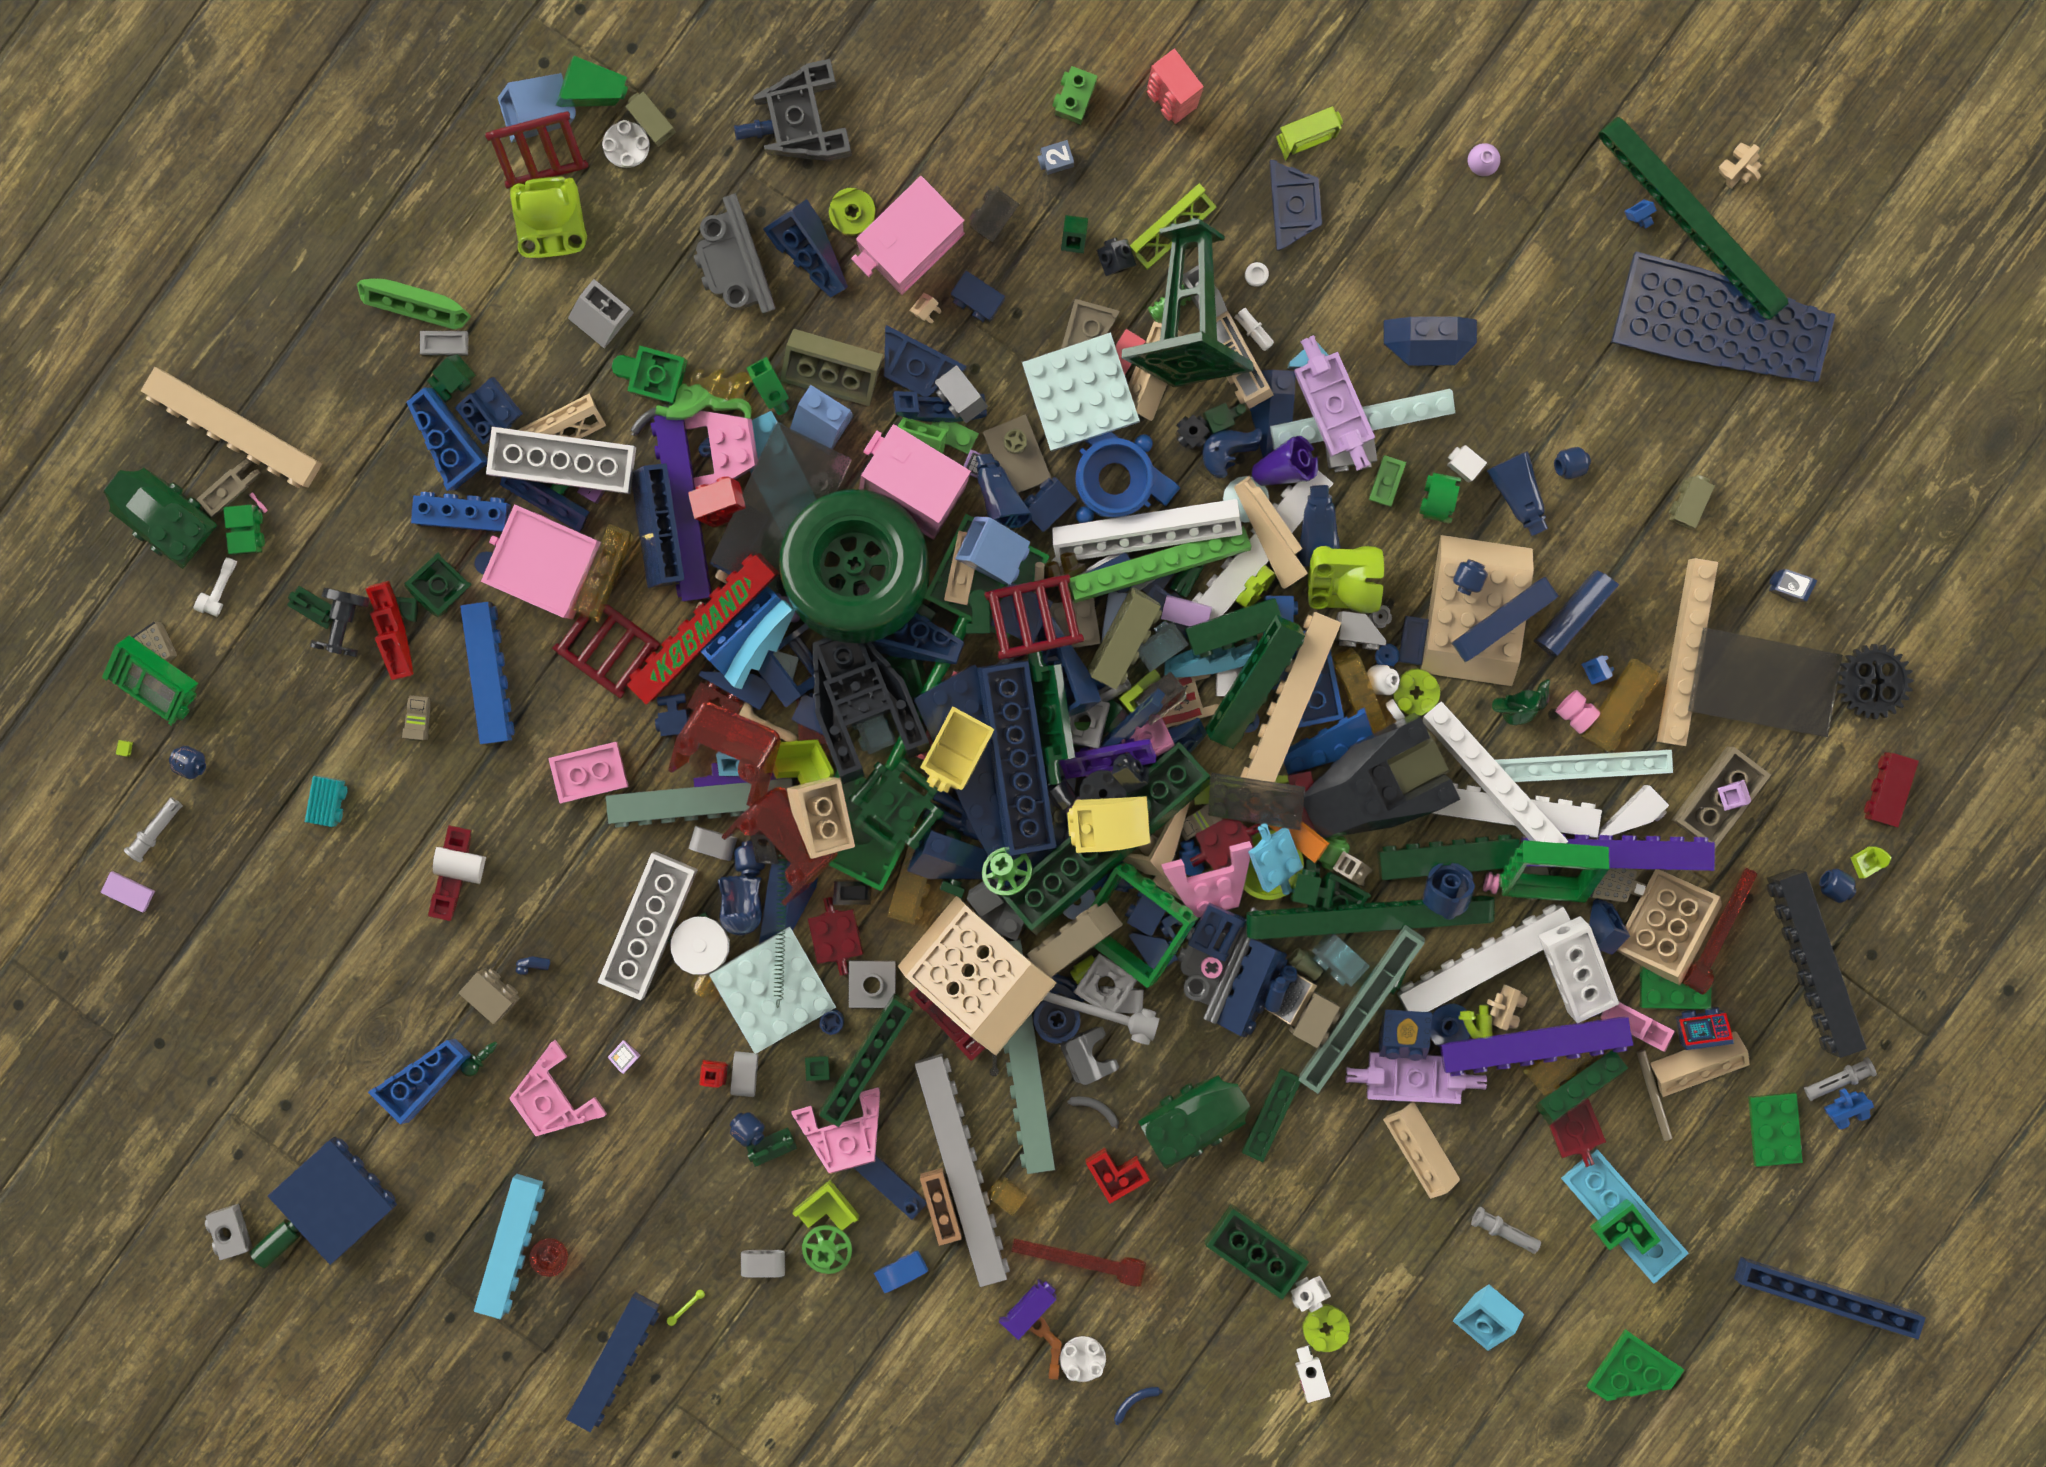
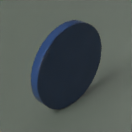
M485 551L477 555L475 558V568L481 574L485 573L493 553Z

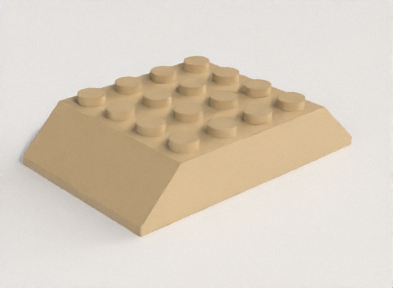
M1440 535L1428 614L1429 622L1420 669L1426 670L1432 675L1506 686L1513 685L1520 664L1526 620L1467 662H1464L1451 643L1531 586L1534 571L1532 548ZM1468 559L1485 565L1484 569L1488 573L1481 592H1472L1470 596L1457 591L1459 586L1453 582V577L1459 564L1467 562Z

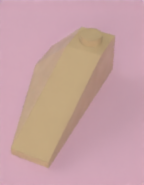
M1189 803L1150 836V843L1139 846L1123 861L1133 865L1145 874L1164 877L1165 873L1161 864L1172 862Z

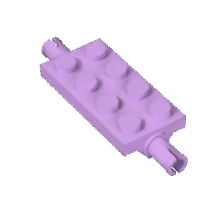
M1314 335L1310 336L1309 339L1302 340L1301 344L1309 361H1307L1308 364L1295 369L1294 373L1330 456H1335L1344 451L1349 452L1357 471L1371 465L1362 445L1373 440L1375 436L1339 353L1336 352L1328 356L1322 354Z
M1369 1052V1067L1367 1069L1346 1068V1083H1366L1368 1085L1367 1098L1375 1100L1461 1104L1462 1090H1465V1088L1486 1090L1487 1086L1484 1083L1487 1082L1486 1075H1469L1464 1072V1075L1450 1076V1073H1445L1441 1055H1427L1426 1060L1413 1061L1408 1058L1388 1059L1386 1057H1379V1052Z

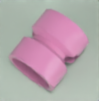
M1575 690L1561 702L1555 712L1564 720H1570V726L1581 734L1593 724L1601 712L1593 704H1586V698L1578 690Z

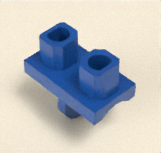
M1845 1088L1839 1090L1840 1098L1835 1099V1103L1824 1107L1826 1114L1839 1129L1849 1127V1117L1854 1115L1861 1121L1870 1118V1109L1874 1108L1872 1101L1866 1097L1863 1091L1859 1093L1855 1091L1849 1094Z

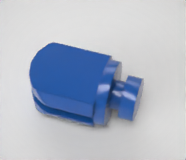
M1193 839L1181 842V848L1184 849L1179 851V858L1184 863L1185 873L1190 876L1201 874L1204 870V862L1193 867L1190 858L1201 853L1199 846H1194Z

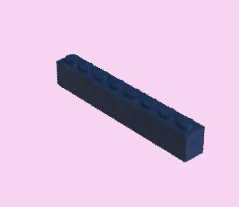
M1740 1257L1734 1279L1741 1285L1918 1340L1926 1318L1917 1311L1744 1257Z

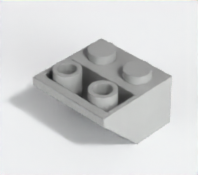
M593 279L579 296L568 319L605 349L634 312Z
M1344 611L1337 613L1336 621L1341 622V625L1334 640L1339 641L1340 646L1356 647V643L1362 644L1363 649L1379 650V646L1386 645L1385 638L1366 614Z

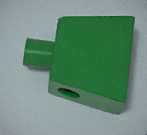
M765 357L747 367V371L768 409L774 408L777 415L786 413L790 409L786 402L789 397L768 358Z

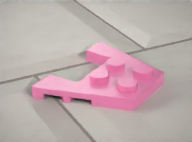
M700 411L693 417L684 419L687 430L707 426L714 474L693 478L695 490L699 485L715 483L720 477L729 476L737 479L759 466L752 419L709 411Z
M1250 841L1229 846L1231 866L1186 878L1182 859L1161 864L1172 886L1186 907L1190 908L1196 917L1203 915L1209 902L1224 910L1239 907L1250 862L1248 853L1252 849Z
M556 1040L550 1043L509 1098L535 1136L584 1123L592 1119H598L607 1114L596 1097L578 1109H574L549 1074L548 1070L567 1057Z
M879 1088L861 1092L859 1098L864 1114L863 1117L842 1122L840 1127L831 1125L818 1129L812 1106L791 1111L792 1116L799 1124L829 1174L875 1162L880 1103Z

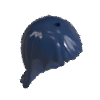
M1258 428L1249 433L1224 430L1209 436L1203 447L1204 465L1209 473L1219 479L1225 478L1228 474L1227 469L1235 465L1234 462H1229L1236 459L1235 457H1230V455L1238 452L1256 451L1259 448V442L1262 437L1261 429Z
M740 875L718 879L722 895L720 922L723 929L734 935H746L752 933L760 924L762 916L759 896L761 877Z

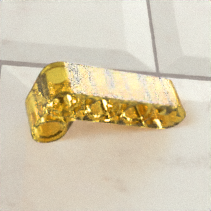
M1353 648L1333 655L1334 669L1342 680L1355 715L1358 714V710L1365 707L1373 734L1386 728V721L1359 655Z

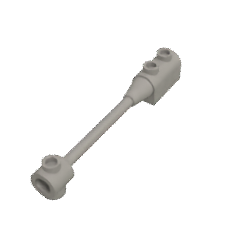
M1050 992L1043 999L1050 1003L1127 1025L1130 1034H1132L1131 1039L1149 1045L1150 1040L1153 1041L1159 1023V1018L1155 1017L1156 1012L1145 1008L1142 1009V1013L1136 1012L1129 1017Z

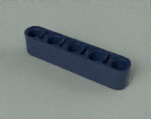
M1543 577L1458 637L1451 644L1464 662H1467L1551 603L1559 595L1547 578Z

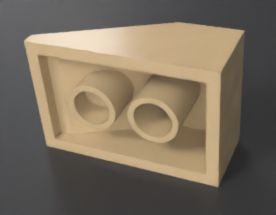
M828 777L787 788L792 814L811 859L855 847L840 778Z

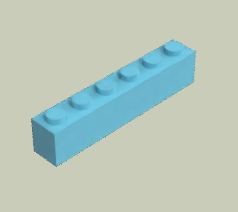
M519 1174L512 1178L474 1312L501 1319L505 1313H509L513 1300L509 1299L511 1291L515 1292L519 1282L516 1274L518 1269H522L526 1257L522 1253L524 1247L529 1246L532 1237L529 1229L531 1224L535 1225L538 1217V1211H535L537 1202L541 1203L545 1189H542L543 1181Z

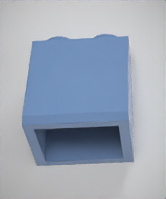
M562 74L508 83L498 96L506 127L566 111L570 113L569 123L571 124L576 116L575 107L556 106L563 84ZM560 123L546 126L549 132L559 129L561 126ZM537 129L523 132L525 139L539 135ZM514 135L509 136L511 142H516Z
M810 385L797 406L790 431L829 455L854 415L850 409Z
M974 517L955 560L1002 584L1011 585L1019 575L1018 568L1021 561H1024L1028 556L1030 541L990 517Z

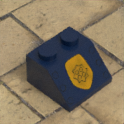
M1385 1010L1379 1029V1057H1386L1388 1059L1408 1058L1413 1061L1426 1060L1430 1047L1432 1012Z

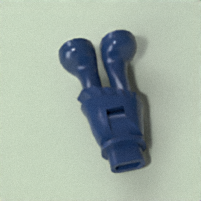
M938 791L932 800L961 814V818H958L940 808L944 815L941 819L938 817V820L955 827L959 833H962V836L978 840L960 801L952 797L949 791L948 793ZM926 808L921 819L924 821L931 811Z

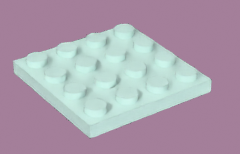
M1111 332L1022 362L1051 452L1140 422Z
M790 927L783 930L786 932L783 934L784 936L775 935L709 973L755 1054L819 1018L824 1013L836 1008ZM783 940H785V941H786V942H785V943H782V944H784V945H781V944H775V943H781V942H784V941H783ZM775 947H783L785 951L783 949H778ZM784 955V956H782V957H784L785 960H783V958L775 957V956ZM775 960H783V962H784L785 964L782 965V966H784V967L775 966V965L783 964L782 962H777V961H775ZM784 980V982H782L784 984V986L782 987L783 989L774 988V986H782V984L774 982H781ZM782 999L780 1000L779 1008H777L776 1001Z

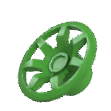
M1005 847L992 852L985 860L982 868V878L986 887L991 892L1001 896H1009L1020 892L1028 884L1032 875V864L1026 853L1020 854L1019 858L1013 860L1006 853ZM1024 860L1027 863V872L1017 869V866ZM990 864L992 873L987 874V868ZM1014 876H1026L1024 882L1017 887ZM998 878L996 889L990 885L989 879ZM1007 880L1014 888L1010 891H1001Z
M821 1225L813 1228L806 1235L802 1244V1252L805 1261L812 1269L817 1272L831 1274L839 1272L847 1266L852 1256V1245L848 1236L839 1228L831 1225ZM820 1230H831L833 1232L829 1239L825 1240ZM814 1233H816L818 1244L808 1243L809 1238ZM836 1233L841 1235L846 1243L835 1245L833 1242ZM847 1247L848 1254L846 1259H844L837 1253L839 1250ZM807 1248L813 1250L812 1259L807 1254ZM835 1260L842 1263L840 1266L830 1269Z

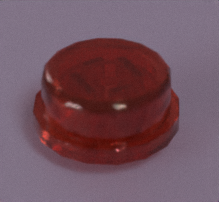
M546 1238L534 1245L529 1259L535 1272L541 1276L551 1277L558 1275L564 1270L569 1256L562 1242L557 1239Z

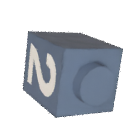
M1068 140L1040 148L1041 155L1037 156L1041 170L1045 169L1047 175L1074 167V160Z

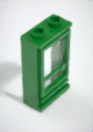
M130 635L115 645L102 676L104 680L107 681L109 679L130 696L165 720H168L169 725L174 724L178 719L182 721L189 713L188 705L197 695L195 690L198 682Z

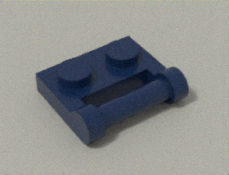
M1209 902L1188 941V945L1225 962L1240 928L1244 927L1247 920ZM1226 922L1232 923L1220 948H1215L1214 945Z

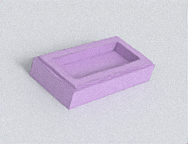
M1167 595L1161 619L1193 626L1209 620L1212 607Z
M114 871L110 872L101 891L102 894L142 913L146 911L155 892Z

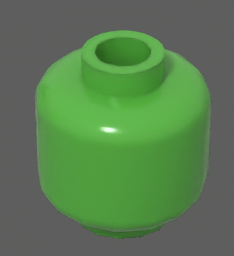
M1343 836L1325 839L1330 844L1319 858L1324 868L1333 870L1342 852L1349 853L1350 846L1346 842L1347 839Z

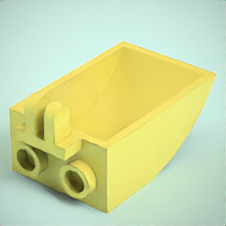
M952 706L920 767L930 775L926 781L930 783L929 786L932 788L935 786L938 788L937 791H945L946 793H948L950 787L963 790L975 770L994 729Z
M1147 797L1076 800L1067 813L1069 836H1071L1072 846H1076V853L1122 850L1150 843Z

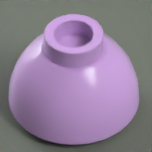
M1487 143L1475 146L1468 155V165L1472 172L1479 176L1493 174L1500 165L1499 151L1493 145Z

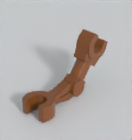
M1040 1316L1038 1320L1041 1322V1327L1034 1328L1032 1325L1029 1329L1033 1334L1041 1338L1044 1337L1051 1345L1052 1356L1049 1366V1379L1058 1380L1059 1356L1062 1343L1049 1330L1050 1328L1044 1317Z

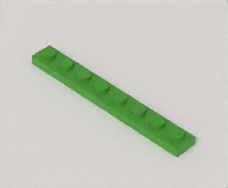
M1242 526V535L1182 544L1072 577L1068 586L1074 603L1247 552L1251 550L1252 546L1245 528Z

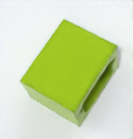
M119 740L116 754L130 757L133 742Z

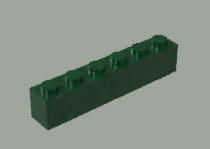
M1278 615L1274 617L1205 727L1210 740L1234 749L1237 743L1241 742L1245 730L1249 724L1254 722L1257 711L1261 705L1266 703L1268 694L1273 686L1278 684L1280 675L1285 667L1290 665L1292 656L1297 648L1302 646L1305 634L1300 625Z
M1512 834L1498 835V839L1489 840V836L1475 837L1474 842H1466V838L1452 839V844H1443V841H1431L1429 846L1420 847L1419 843L1405 844L1406 848L1397 849L1396 845L1382 846L1383 850L1377 851L1379 879L1389 880L1428 876L1434 866L1444 863L1443 866L1456 863L1469 871L1505 868V865L1509 864L1510 857L1514 856L1516 848L1520 846L1519 839L1512 838Z
M895 993L892 995L824 1102L819 1116L840 1127L913 1012L914 1005Z

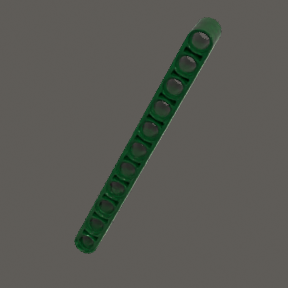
M1616 117L1599 132V138L1603 144L1764 318L1771 320L1788 305V299L1785 294L1622 118Z
M1487 895L1472 896L1468 909L1451 920L1445 919L1443 916L1430 910L1423 903V899L1332 905L1330 908L1317 906L1250 911L1246 913L1247 937L1251 939L1398 930L1403 929L1405 925L1412 929L1492 923L1495 921V898Z

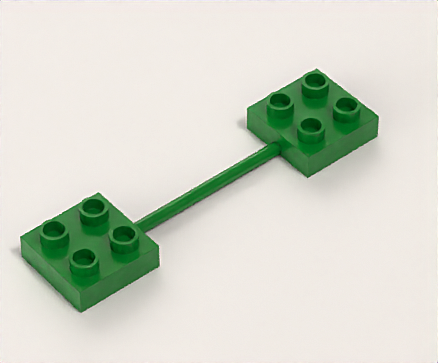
M965 514L924 598L959 616L951 634L962 641L966 635V624L973 623L972 607L969 604V600L968 605L944 601L958 531L968 532L974 517ZM1028 546V556L1024 561H1021L1018 568L1019 575L1012 583L1019 585L1033 582L1035 578V564L1037 562L1047 563L1050 556ZM975 570L970 594L975 590L988 592L1005 588L1009 585L1002 584ZM990 606V623H991V621H992V619H993V615H992V610H991V606ZM990 625V632L997 635L996 628ZM1006 632L1007 638L1009 639L1011 634ZM936 662L921 694L941 683L951 664ZM915 704V709L922 723L923 720L921 718V714ZM900 736L885 764V767L892 772L906 755V750ZM838 771L834 776L835 778H840ZM882 774L863 800L869 803L888 778ZM861 777L846 784H843L841 781L855 847L820 856L816 859L882 892L906 843L900 839L893 850L888 853L884 850L885 847L861 828L857 829L852 824L863 809L853 803L849 797L852 793L858 791L867 778ZM871 815L867 816L865 820L890 840L894 837L895 834ZM918 816L917 819L914 821V823L910 826V828L907 830L906 834H908L909 836H910V834H911V832H912V830H913V828H914V826H915V824H916V822H917L919 816ZM802 840L798 850L809 855L805 843Z

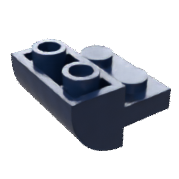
M495 377L489 378L474 393H470L455 407L483 445L490 442L492 427L510 429L512 427L511 424L523 414Z

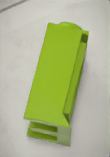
M1332 106L1280 127L1282 133L1276 136L1285 161L1290 153L1294 155L1331 140L1332 137L1336 138L1341 130V125H1343L1340 113L1338 111L1335 112Z

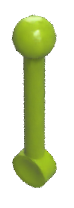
M698 1290L696 1295L674 1316H669L667 1319L668 1325H675L677 1319L690 1306L705 1296L704 1291Z

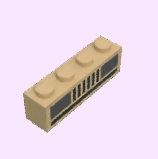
M1226 311L1216 317L1217 340L1253 362L1252 372L1232 375L1226 378L1230 385L1236 384L1238 390L1235 391L1238 400L1241 404L1246 403L1250 409L1274 394L1231 315Z

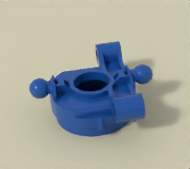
M1112 432L1085 440L1091 447L1087 451L1083 448L1079 451L1083 456L1078 463L1075 480L1080 499L1085 504L1076 512V519L1079 523L1092 522L1094 513L1108 518L1128 516L1139 510L1143 505L1149 507L1151 504L1147 500L1150 495L1162 505L1167 506L1180 490V487L1174 481L1163 475L1152 465L1150 458L1145 453L1151 450L1153 446L1152 438L1147 434L1139 435L1135 439V443L1120 439ZM1108 464H1120L1129 471L1130 485L1121 494H1108L1100 487L1098 481L1099 473Z

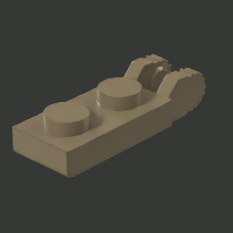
M245 459L234 469H230L196 499L211 517L219 514L224 507H227L249 487L248 485L260 477L261 472L258 469L252 471L243 480L239 476L240 473L244 472L251 465L252 462L249 459Z

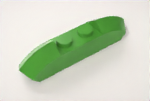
M364 279L357 283L360 299L366 305L451 329L462 328L471 317L454 300L434 292L386 279Z

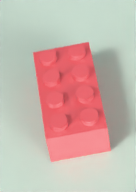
M1174 48L1152 65L1147 85V94L1154 103L1158 101L1161 105V112L1164 117L1176 124L1197 108L1204 86Z

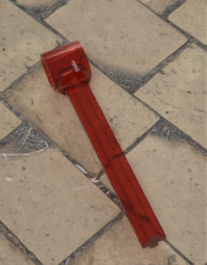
M1744 869L1699 961L1691 964L1682 981V984L1702 995L1710 989L1714 981L1711 967L1758 875L1754 870Z
M1015 1238L1011 1252L1117 1275L1119 1282L1137 1287L1142 1285L1146 1262L1136 1258L1124 1257V1259L1118 1262Z

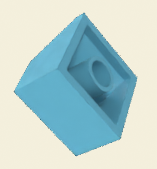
M1487 1285L1474 1294L1457 1314L1453 1322L1489 1351L1516 1333L1524 1314L1492 1286Z

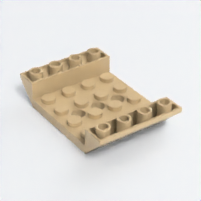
M957 896L898 965V968L911 983L966 1033L994 1055L999 1053L1056 984L1051 977L1031 963L974 912V909ZM983 947H988L990 951L989 956L981 959L979 956L980 950ZM968 965H973L975 969L974 974L966 977L964 974L965 968ZM953 983L959 984V992L956 995H951L949 992V988Z

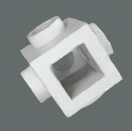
M1320 1276L1308 1280L1306 1277L1295 1283L1297 1288L1291 1291L1293 1295L1291 1297L1296 1308H1300L1301 1312L1309 1309L1312 1313L1323 1307L1322 1301L1331 1297Z

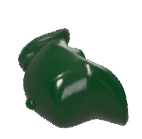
M1550 680L1542 681L1537 691L1524 690L1515 695H1507L1506 698H1496L1492 702V709L1495 712L1502 713L1504 720L1510 725L1527 724L1534 719L1538 711L1547 706L1550 696Z

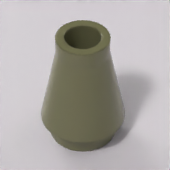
M1295 949L1288 958V963L1313 980H1316L1323 972V969L1318 966L1305 949Z

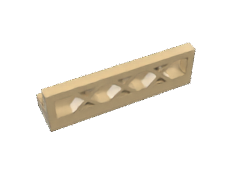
M589 393L518 430L581 439L605 427L606 424ZM593 414L598 422L592 425L583 424L585 418ZM567 427L576 428L574 434L570 436L563 435V431Z

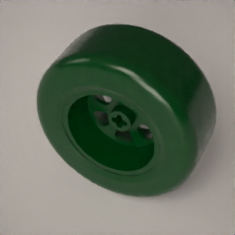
M859 489L842 490L816 499L795 517L786 531L781 545L779 558L780 575L792 608L808 627L818 634L835 641L855 644L867 643L883 639L895 633L912 619L927 593L930 564L926 542L919 525L899 503L873 491ZM855 537L857 539L856 549L846 552L841 546V541ZM870 542L875 543L881 549V553L873 558H869L864 553ZM828 553H834L840 557V563L837 567L824 566ZM858 563L859 567H856L855 570H852L851 566L854 567L855 564ZM872 567H886L883 580L878 581L870 576ZM841 575L846 580V583L841 591H836L829 584V580ZM862 581L865 582L870 589L869 593L855 596L853 594L854 584Z

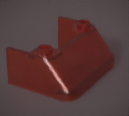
M704 702L695 708L676 738L668 771L673 773L688 763L690 755L698 750L699 744L740 760L738 765L740 778L752 784L746 804L751 807L767 794L781 739L774 729L710 702Z
M775 787L768 791L741 814L722 835V838L726 840L739 830L748 836H752L761 830L787 858L791 865L786 869L785 876L788 883L794 889L781 902L784 906L802 894L838 854V852L813 859L810 858L792 814L788 793L782 787Z

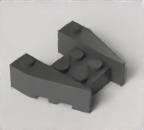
M830 59L808 63L802 66L800 70L784 77L780 82L753 96L756 106L767 103L769 106L777 143L764 146L767 155L833 161L852 156L846 128L823 132L814 93L837 88Z

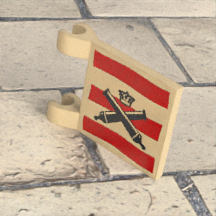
M1210 674L1193 677H1174L1148 686L1150 694L1158 688L1165 693L1161 701L1163 707L1159 713L1167 728L1195 718L1214 715L1219 705L1214 704L1203 708L1195 682L1210 677Z

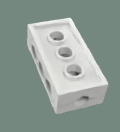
M1581 916L1538 935L1566 1010L1577 1024L1619 1004L1592 929Z

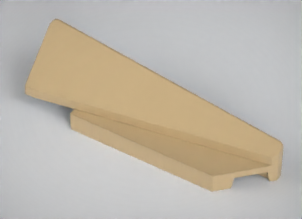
M1250 476L1235 485L1234 489L1281 587L1285 589L1308 574L1295 556V553L1300 551L1302 547L1262 489L1256 486Z

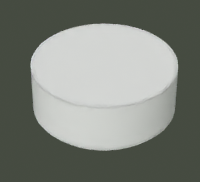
M1258 262L1250 264L1245 271V279L1253 287L1265 284L1269 276L1267 267Z
M1393 699L1386 703L1387 708L1396 721L1405 718Z

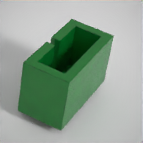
M258 506L224 507L226 529L231 528V533H226L228 554L262 553V547L265 546V538L263 533L260 532V524H262L263 518L261 510H258Z

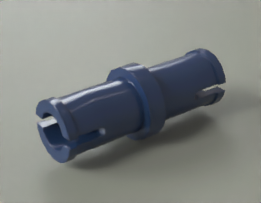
M757 119L754 120V123L734 125L737 141L752 137L760 139L763 135L775 134L772 120L759 121Z

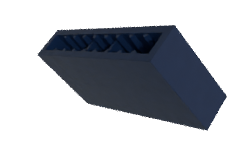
M667 464L642 466L633 471L632 489L648 588L670 586L683 581L684 574Z

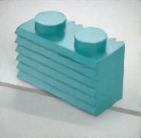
M318 775L313 776L305 822L329 827L337 826L341 822L343 817V809H340L341 802L345 800L347 795V786H344L345 780Z

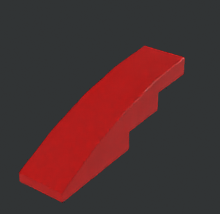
M390 581L370 585L366 588V592L374 609L370 615L378 632L375 640L390 678L395 680L413 675L410 649L401 613Z

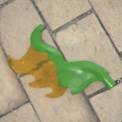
M724 369L712 372L708 377L702 378L701 375L704 373V370H697L691 376L690 387L683 383L677 390L674 404L669 406V408L657 405L655 412L657 415L666 417L667 420H684L693 417L705 407H711L714 411L741 410L744 413V418L750 419L752 413L751 406L745 400L744 387L747 383H753L747 372H740L732 377L723 378L721 375L724 373Z

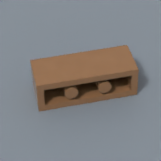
M939 1168L922 1173L920 1181L939 1246L961 1240L962 1232L944 1169Z

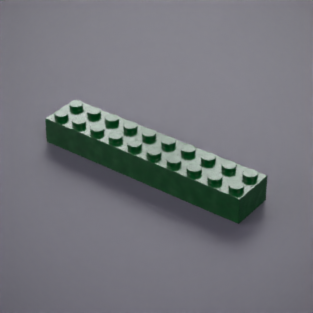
M1178 742L1149 768L1148 784L1129 794L1126 792V798L1147 797L1149 834L1151 836L1213 781L1203 767ZM1070 836L1032 869L1030 881L1020 892L1002 897L1029 929L1037 935L1138 847L1104 852L1076 853V846H1072ZM1026 876L1016 883L1017 887L1024 882Z

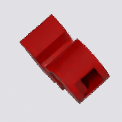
M703 1060L699 1085L705 1087L726 1085L728 1064L726 1062Z

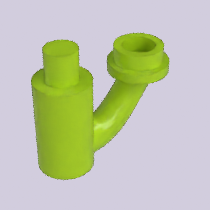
M1479 1005V1014H1476V1016H1474V1011H1460L1458 1019L1463 1020L1468 1033L1473 1039L1492 1036V1015L1489 1014V1005ZM1476 1019V1027L1472 1020Z

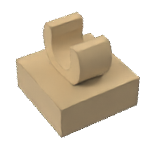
M923 293L909 310L916 317L929 323L934 322L929 316L933 310L939 314L941 313V309L937 307L938 302L926 293Z

